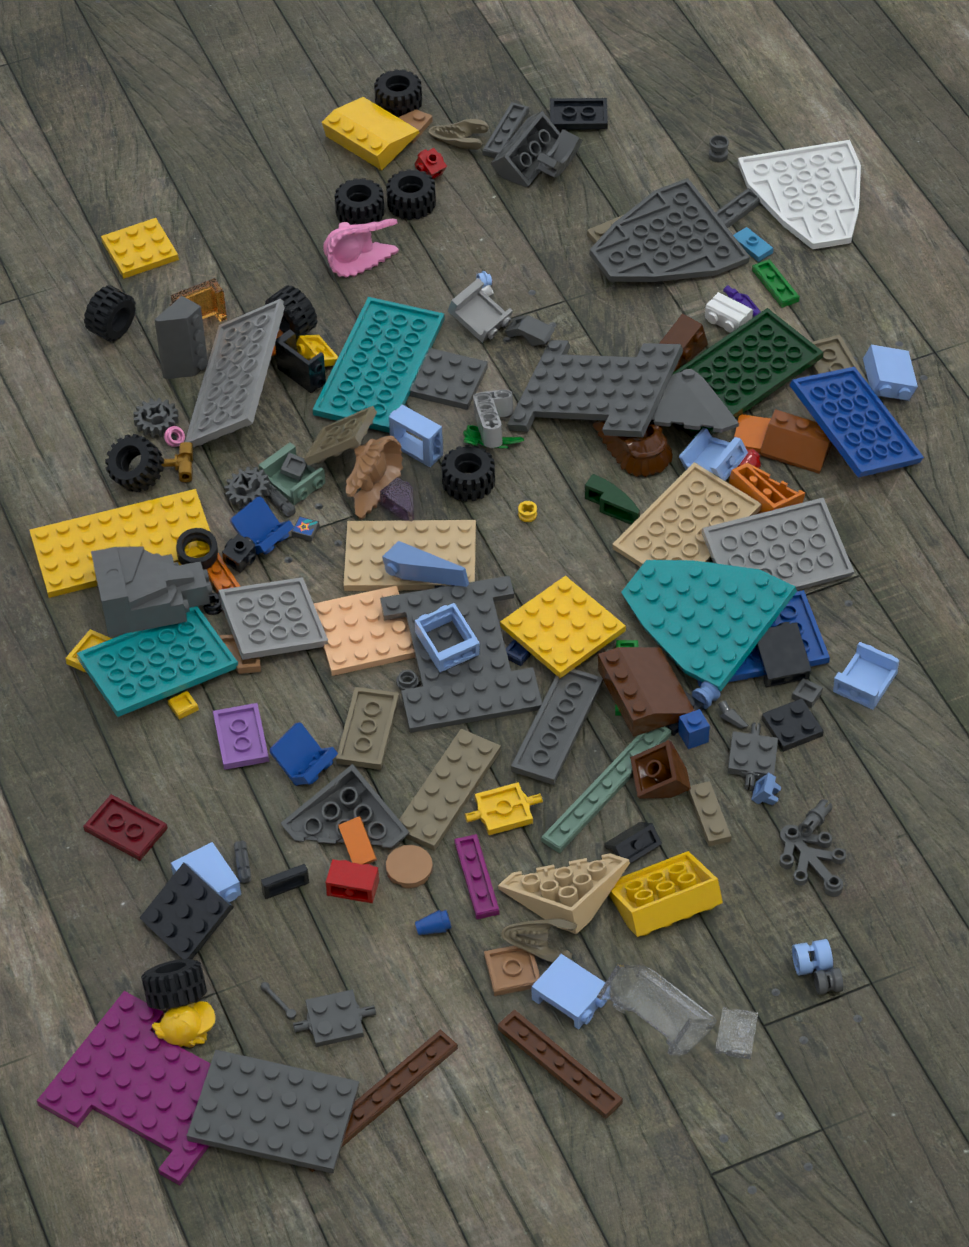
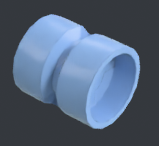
M827 939L813 941L811 945H808L806 942L792 945V958L797 975L812 974L814 969L828 971L833 968L832 952Z

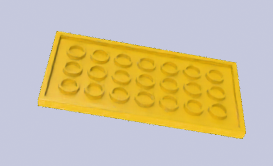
M193 489L30 529L29 531L47 594L51 598L97 586L91 551L112 547H144V550L152 554L158 553L161 556L172 554L173 561L180 563L176 551V544L180 535L192 528H203L208 531L210 529L197 491ZM194 541L186 545L184 551L187 556L200 558L209 553L210 547L203 541Z

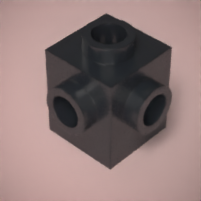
M237 534L234 539L231 538L226 543L225 549L222 551L223 561L241 573L247 565H251L256 559L255 543L249 537Z

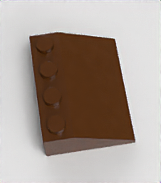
M618 647L598 654V671L633 737L679 722V716L695 711L660 647Z

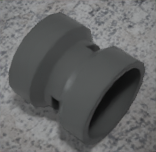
M723 135L713 136L709 142V158L714 162H723L728 158L729 140Z
M839 967L831 968L827 972L823 970L814 971V983L818 995L826 994L828 991H843V978Z

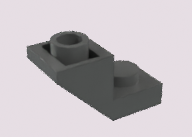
M525 315L514 318L505 330V333L508 337L523 335L531 346L548 343L555 329L538 319Z

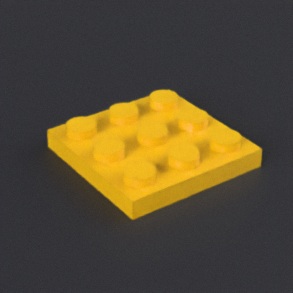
M156 218L101 236L102 243L123 279L179 260L178 253Z

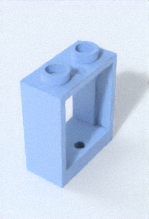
M401 405L390 414V436H394L400 442L403 453L428 467H431L443 456L442 426L404 405ZM406 430L409 431V432H411V433H413L414 435H416V436L422 438L423 441H421V440L417 439L416 437H414V436L408 434V433L406 432Z
M455 603L448 606L444 605L437 611L421 615L415 620V633L439 672L479 655L480 643ZM452 621L464 641L438 653L426 632Z

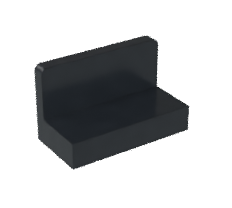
M639 822L604 843L606 849H612L615 855L629 859V862L632 863L660 846L662 842L653 823Z

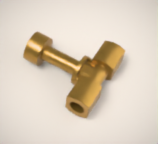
M180 443L179 455L175 454V458L164 459V463L161 464L163 467H175L176 471L179 470V480L181 482L192 481V443Z

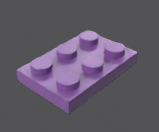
M257 703L213 711L224 770L269 762Z

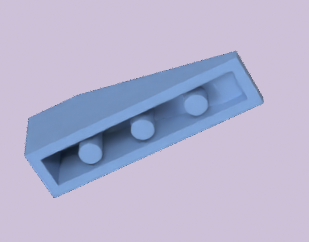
M398 541L382 556L386 573L391 576H396L403 580L464 587L469 585L464 567Z

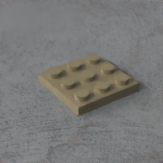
M373 406L322 427L304 458L307 465L320 464L330 456L336 457L342 454L344 450L349 448L353 450L360 446L361 440L367 434V430L377 414Z

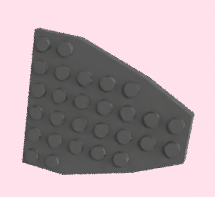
M688 178L653 191L614 222L592 246L589 253L610 282H658L716 276L750 261L748 253Z

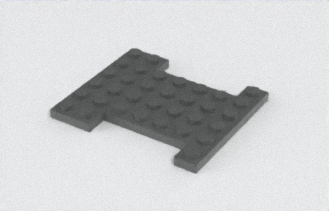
M550 340L507 424L509 431L528 432L535 417L605 420L606 422L602 428L605 436L643 437L682 355V345L643 343L637 357L567 355L571 347L569 341Z
M510 576L469 582L467 587L451 585L380 598L384 621L403 617L407 619L422 687L401 690L410 733L540 709L542 700L533 667L511 671L494 605L496 601L514 598ZM455 603L479 641L480 651L478 656L439 672L415 633V620L421 615L437 611L444 605L448 606ZM452 621L426 632L438 653L464 641Z

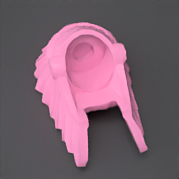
M386 219L381 222L350 225L348 222L340 223L338 229H335L327 236L323 245L324 254L327 257L332 272L337 273L339 277H355L357 273L362 274L365 270H371L372 267L378 266L379 262H385V259L397 254L399 249L396 246L378 242L372 243L371 231L397 224V219Z

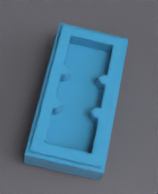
M747 227L733 235L744 250L758 262L773 253V247Z

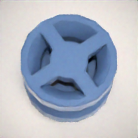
M703 682L700 688H696L692 692V696L704 704V709H707L712 705V701H716L720 697V691L711 683Z

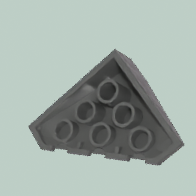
M685 369L671 376L651 421H654V425L670 427L671 423L684 424L685 429L700 430L701 426L713 428V432L721 433L739 427V422L705 379L692 369Z
M353 764L281 822L291 837L298 842L314 840L318 841V843L326 844L345 843L338 825L359 816L363 821L371 845H383V848H393L410 834Z

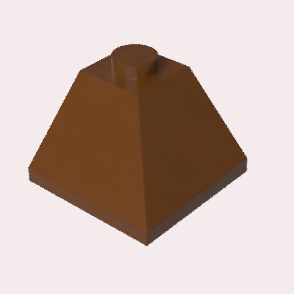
M670 740L630 757L638 798H672L691 789L687 768Z

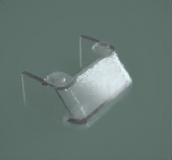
M617 964L597 995V998L600 1000L613 1001V1007L621 1012L626 1010L635 1012L667 1037L666 1043L669 1045L667 1053L670 1055H686L713 1029L717 1022L710 1013L654 970L644 965Z

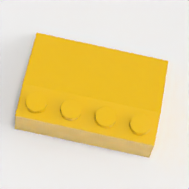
M365 97L334 109L322 121L326 137L381 171L420 133L418 129Z
M689 851L620 877L609 893L611 900L627 927L637 937L648 935L651 931L661 927H668L674 922L691 918L694 914L704 910H711L723 903L718 878Z

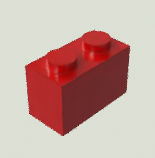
M332 859L325 882L327 896L373 904L379 883L378 867L370 864H357L347 860Z

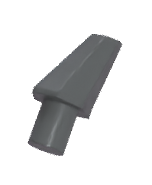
M726 700L718 704L723 713L720 715L721 718L741 729L749 726L735 709H730Z

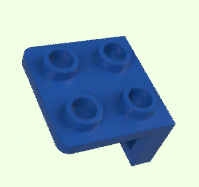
M256 497L230 519L231 525L238 534L253 540L256 554H267L275 548L274 544L289 537L290 534L288 532L294 528L290 520L280 523L262 497Z
M300 722L295 723L270 748V754L294 785H310L314 783L319 777L318 774L333 764L332 759L338 754L333 747L321 748Z

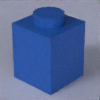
M700 709L679 716L678 733L687 749L709 742L710 725Z

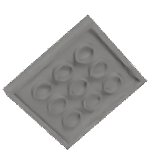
M303 577L218 591L219 600L242 660L320 648L328 644V638Z

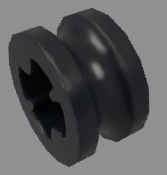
M213 593L209 595L210 604L203 606L204 611L209 615L221 613L223 608L218 594Z

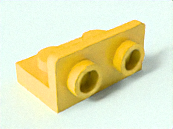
M320 335L299 336L296 345L297 352L310 360L322 352L324 354L325 367L335 365L338 356Z

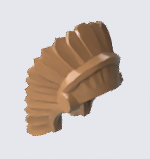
M385 436L377 440L370 439L364 445L354 449L356 463L351 475L346 480V494L348 497L354 498L355 514L361 520L365 518L366 513H371L372 508H377L378 502H383L384 497H387L389 491L394 490V485L398 484V478L401 476L400 471L403 469L401 464L403 457L401 456L402 446L394 436Z

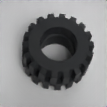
M394 69V71H386V73H382L380 77H377L374 83L376 105L396 117L419 110L422 106L421 80L416 74L413 75V72Z
M406 169V171L402 170L398 174H393L392 178L388 179L386 184L387 206L389 211L393 212V215L399 216L401 219L407 218V220L420 219V217H426L427 213H431L433 208H435V181L432 179V176L426 175V172H420L417 169Z
M354 178L339 185L334 196L336 217H338L339 222H348L350 225L382 220V216H384V193L378 183H374L373 180H366V178Z
M107 285L102 287L90 299L86 307L87 309L84 314L86 329L109 342L120 339L128 331L135 317L136 302L134 298L113 286Z
M286 285L265 301V305L278 299L284 301L283 305L285 308L279 329L283 333L288 330L293 331L296 334V341L299 336L306 335L316 327L318 321L315 309L306 295L298 288Z
M128 434L125 435L124 439L121 437L117 439L118 443L111 445L112 450L107 452L109 458L105 459V464L108 465L106 471L109 473V477L131 492L133 490L141 492V489L146 491L149 489L148 486H154L156 484L155 480L160 479L161 475L159 474L164 470V467L161 465L164 463V458L161 457L163 455L162 452L145 437L137 434L132 436ZM141 455L139 465L132 471H129L131 461Z
M465 445V447L458 446L456 450L452 449L449 451V454L444 456V460H442V484L449 496L454 495V499L476 501L477 498L482 499L485 497V494L489 495L491 493V489L495 486V462L492 455L486 453V449H479V446L475 445L473 447H470V445Z
M180 959L165 962L150 968L141 976L147 1005L154 1009H172L185 1006L199 1000L207 992L201 962L197 960Z

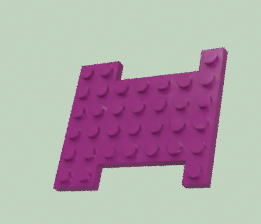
M124 991L37 1099V1104L77 1128L93 1109L170 1152L158 1169L159 1174L180 1186L209 1148V1145L187 1141V1133L211 1064L178 1045L169 1044L164 1039L158 1038L154 1033L152 1024L154 1022L160 1023L164 1012L148 1007L146 1002Z

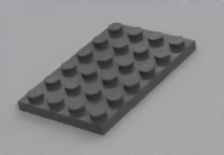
M215 1050L187 1133V1141L334 1173L359 1090V1081Z

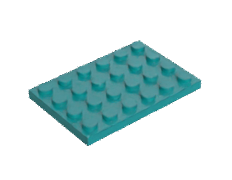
M198 606L189 608L190 612L186 613L187 622L125 633L77 653V659L117 717L237 668L238 661Z

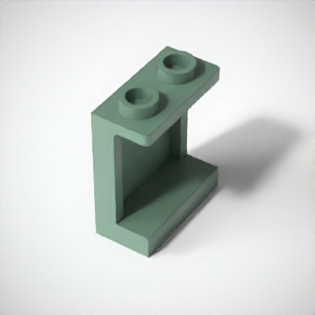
M288 443L260 463L259 471L263 469L271 481L270 484L277 489L276 491L282 493L289 502L296 505L326 483L325 471L322 467L315 470L309 465L300 481L281 474V467L288 454L296 455V446Z

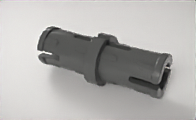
M820 800L817 806L806 814V819L798 826L800 833L806 828V831L802 834L803 836H810L816 827L824 823L825 817L832 810L831 803L826 808L824 807L828 800Z

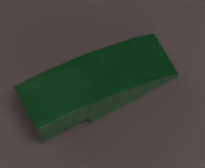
M595 474L591 475L585 484V499L599 504L601 513L632 525L640 517V510L626 493L611 482Z

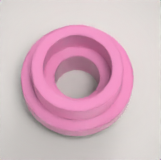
M171 426L165 431L164 439L169 446L178 447L180 443L184 442L185 434L181 428ZM171 434H175L177 439L173 440Z

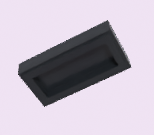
M305 864L261 879L262 893L265 899L309 884L308 869Z

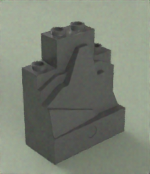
M112 547L91 551L108 637L187 622L186 613L190 612L189 608L210 604L209 595L213 594L207 569L203 570L201 561L179 565L178 562L173 561L172 554L161 556L158 553L152 554L144 550V547Z

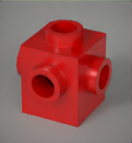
M435 148L421 151L414 163L417 170L426 172V175L432 176V179L441 176L447 167L442 155Z

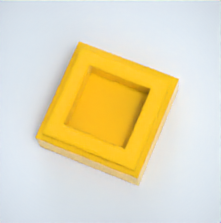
M188 690L168 700V705L179 720L199 710L197 703Z

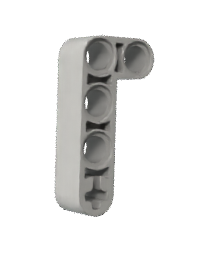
M494 390L476 393L473 395L474 416L483 444L489 448L499 447L502 445V424L499 417L513 414L512 392L509 390Z

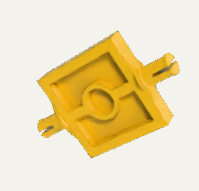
M519 782L476 793L475 801L478 810L465 813V819L467 823L480 819L484 823L488 835L533 824L530 806L543 803L542 796L539 793L527 797L522 791Z

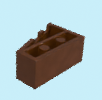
M682 313L659 344L682 345L683 352L674 370L676 371L699 354L708 345L703 325Z

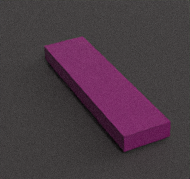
M477 834L454 839L476 920L500 915Z

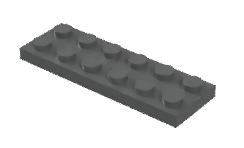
M576 669L571 670L562 678L556 675L511 765V772L552 785L555 784L603 685L602 677Z

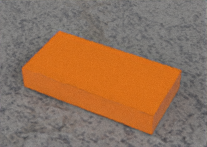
M360 816L338 825L352 863L369 864L377 860Z

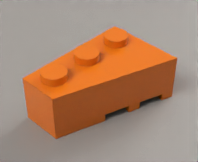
M749 463L731 470L729 484L762 504L761 510L757 514L803 503L805 492L801 490L796 492L787 487L788 483L784 481L779 483L771 479L770 474Z

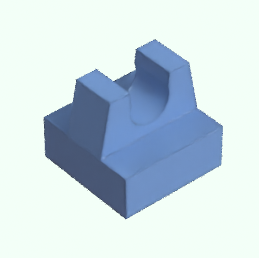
M767 773L756 781L751 800L757 804L765 802L770 805L778 802V797L773 795L781 790V786L775 782L776 777Z

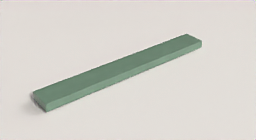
M664 726L638 735L541 837V842L561 853L633 776L630 757L665 742L671 736V730Z

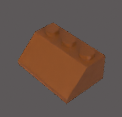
M775 409L768 424L759 455L820 474L832 442L817 422Z

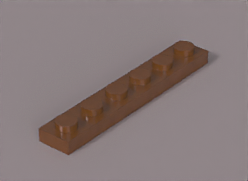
M515 1009L498 1024V1030L604 1119H607L623 1104L622 1097Z

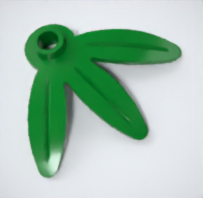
M468 425L466 430L463 431V435L466 437L463 442L478 446L479 443L485 446L478 426ZM502 437V444H514L524 441L522 437ZM501 445V446L496 447V448H508V446H507V445Z

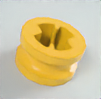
M532 501L521 502L518 506L519 519L523 522L534 521L537 518V505Z

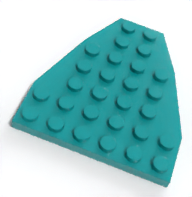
M646 560L621 593L644 630L685 674L701 682H709L719 691H722L795 595L797 589L796 586L760 569L695 560Z

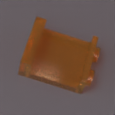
M215 278L171 295L172 304L183 296L201 306L202 319L215 315L219 322L227 319L224 290Z

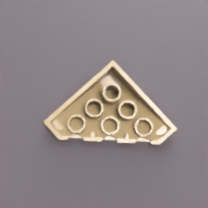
M610 853L601 855L602 860L587 862V858L569 861L568 867L555 869L554 865L536 868V873L522 875L521 871L513 872L498 885V889L544 919H564L576 923L577 928L569 932L577 934L595 916L630 862L629 859Z

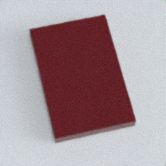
M112 794L83 826L85 832L139 861L142 860L168 829L165 822Z

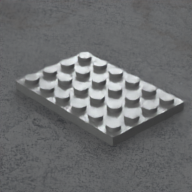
M824 498L702 528L701 531L713 563L760 569L796 586L797 590L850 577L854 574L853 567Z

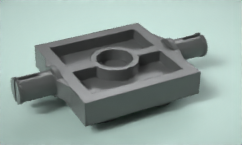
M756 722L751 724V733L749 734L733 731L727 772L744 777V788L748 790L750 783L749 791L754 789L755 779H760L767 773L774 775L778 738L760 735L761 724L757 723L755 730Z
M353 989L306 999L307 1020L293 1022L295 1033L309 1029L314 1037L315 1046H324L364 1037L362 1018L376 1015L374 1005L360 1008L355 1000Z

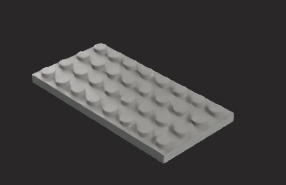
M278 299L219 325L185 442L192 443L193 448L253 424L285 307L282 299Z

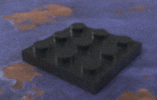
M183 862L139 918L182 959H193L234 906L192 867Z

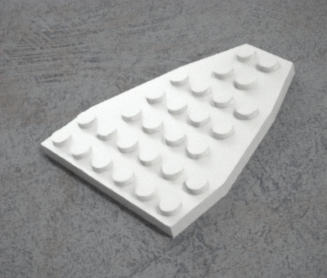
M850 140L738 158V166L747 188L751 189L759 197L760 203L782 226L811 249L851 243L859 213L861 164Z

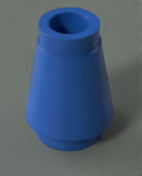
M438 910L415 922L418 935L447 932L446 930L452 928L447 910Z

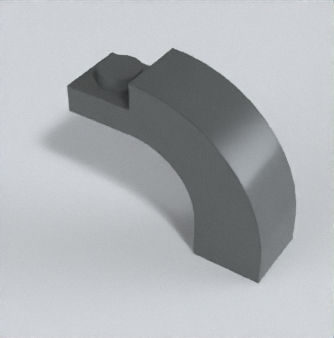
M562 129L552 149L547 154L540 152L537 159L541 162L537 169L553 177H558L570 164L583 140Z

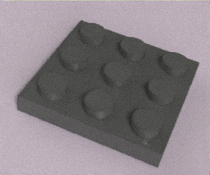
M430 348L410 389L409 396L468 410L473 400V395L476 394L488 368V362Z

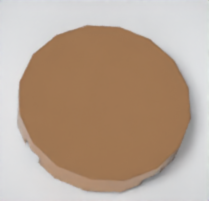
M400 846L388 855L386 861L387 876L391 882L397 883L401 887H418L424 884L430 874H432V858L426 850L419 846Z

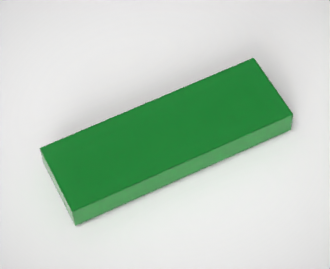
M770 259L752 265L753 273L781 308L799 302L800 296Z

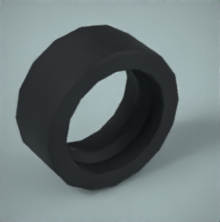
M203 528L186 530L177 540V557L182 565L201 561L203 570L208 569L215 563L218 556V545L215 536ZM194 541H203L210 547L209 553L200 558L187 556L184 549L186 545Z

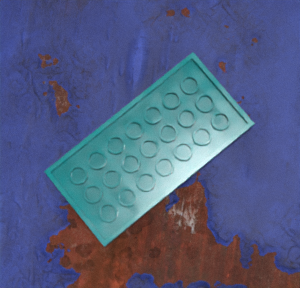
M368 297L314 405L313 415L338 421L373 406L377 414L369 428L390 433L389 416L401 405H405L417 374L445 320V314Z

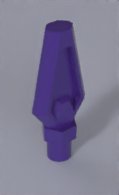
M729 285L723 289V292L729 298L753 310V317L761 313L747 294L739 293Z

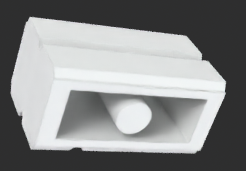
M719 292L705 307V319L711 324L723 327L729 333L752 319L753 315L751 308Z

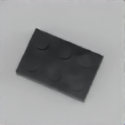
M550 98V121L557 130L608 129L607 98Z

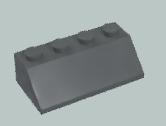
M541 111L529 117L490 164L503 179L528 187L541 171L537 169L541 162L537 159L540 152L547 154L556 143L560 132L545 113Z
M181 296L154 319L162 375L165 379L196 376L208 364L201 306Z

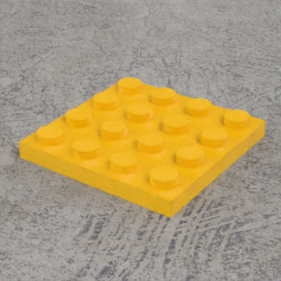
M567 576L562 577L500 621V627L559 678H562L626 631V625Z

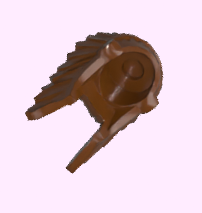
M597 420L593 424L594 429L598 431V436L603 438L602 443L607 445V450L611 452L612 457L616 458L618 464H621V470H626L628 474L632 473L636 477L639 475L645 477L649 474L654 475L655 473H661L668 466L669 462H672V449L668 445L666 437L662 434L661 426L649 423L643 437L605 436L602 430L606 422L604 420Z

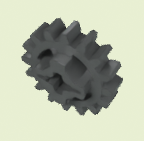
M150 398L149 403L143 401L142 407L137 406V411L133 412L134 425L137 427L138 432L143 431L144 436L151 433L153 438L155 434H159L162 437L163 432L169 427L176 426L179 423L178 409L175 408L174 403L169 404L168 399L161 402V398H158L157 401Z
M247 467L246 471L239 469V474L237 475L232 473L233 479H227L228 485L224 487L228 500L233 506L237 504L238 508H241L243 505L246 506L256 497L263 498V496H269L268 490L272 488L268 475L265 474L263 469L259 471L258 467H255L253 470Z

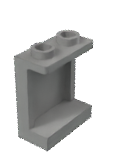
M478 278L451 300L447 311L483 343L488 338L492 339L498 333V329L501 327L505 328L512 319L510 317L513 310L509 308L505 312L481 290L484 283Z

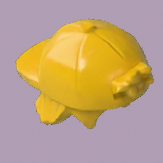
M199 1001L190 1005L169 1009L164 1014L161 1022H154L152 1028L155 1030L157 1037L164 1039L167 1043L178 1045L179 1047L192 1048L196 1044H204L207 1040V1032L215 1024V1013L208 1002Z

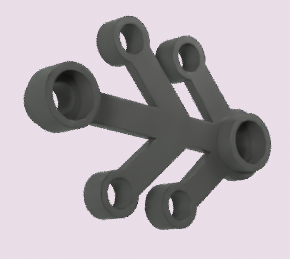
M796 825L783 827L780 832V839L785 848L784 853L780 856V866L784 869H790L793 866L794 857L792 854L794 847H796L800 852L798 868L793 876L794 883L799 886L807 883V867L809 863L823 879L824 892L831 897L839 896L843 890V881L838 876L832 875L819 859L833 861L835 864H843L846 860L845 850L836 848L832 852L810 848L805 844H818L822 848L830 847L832 835L828 832H821L819 835L803 836V831L800 833ZM797 876H803L804 878L799 879Z

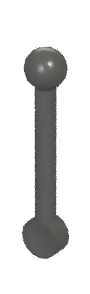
M263 982L260 986L261 990L267 992L286 1012L288 1019H295L296 1011L289 1009L270 989L269 983Z

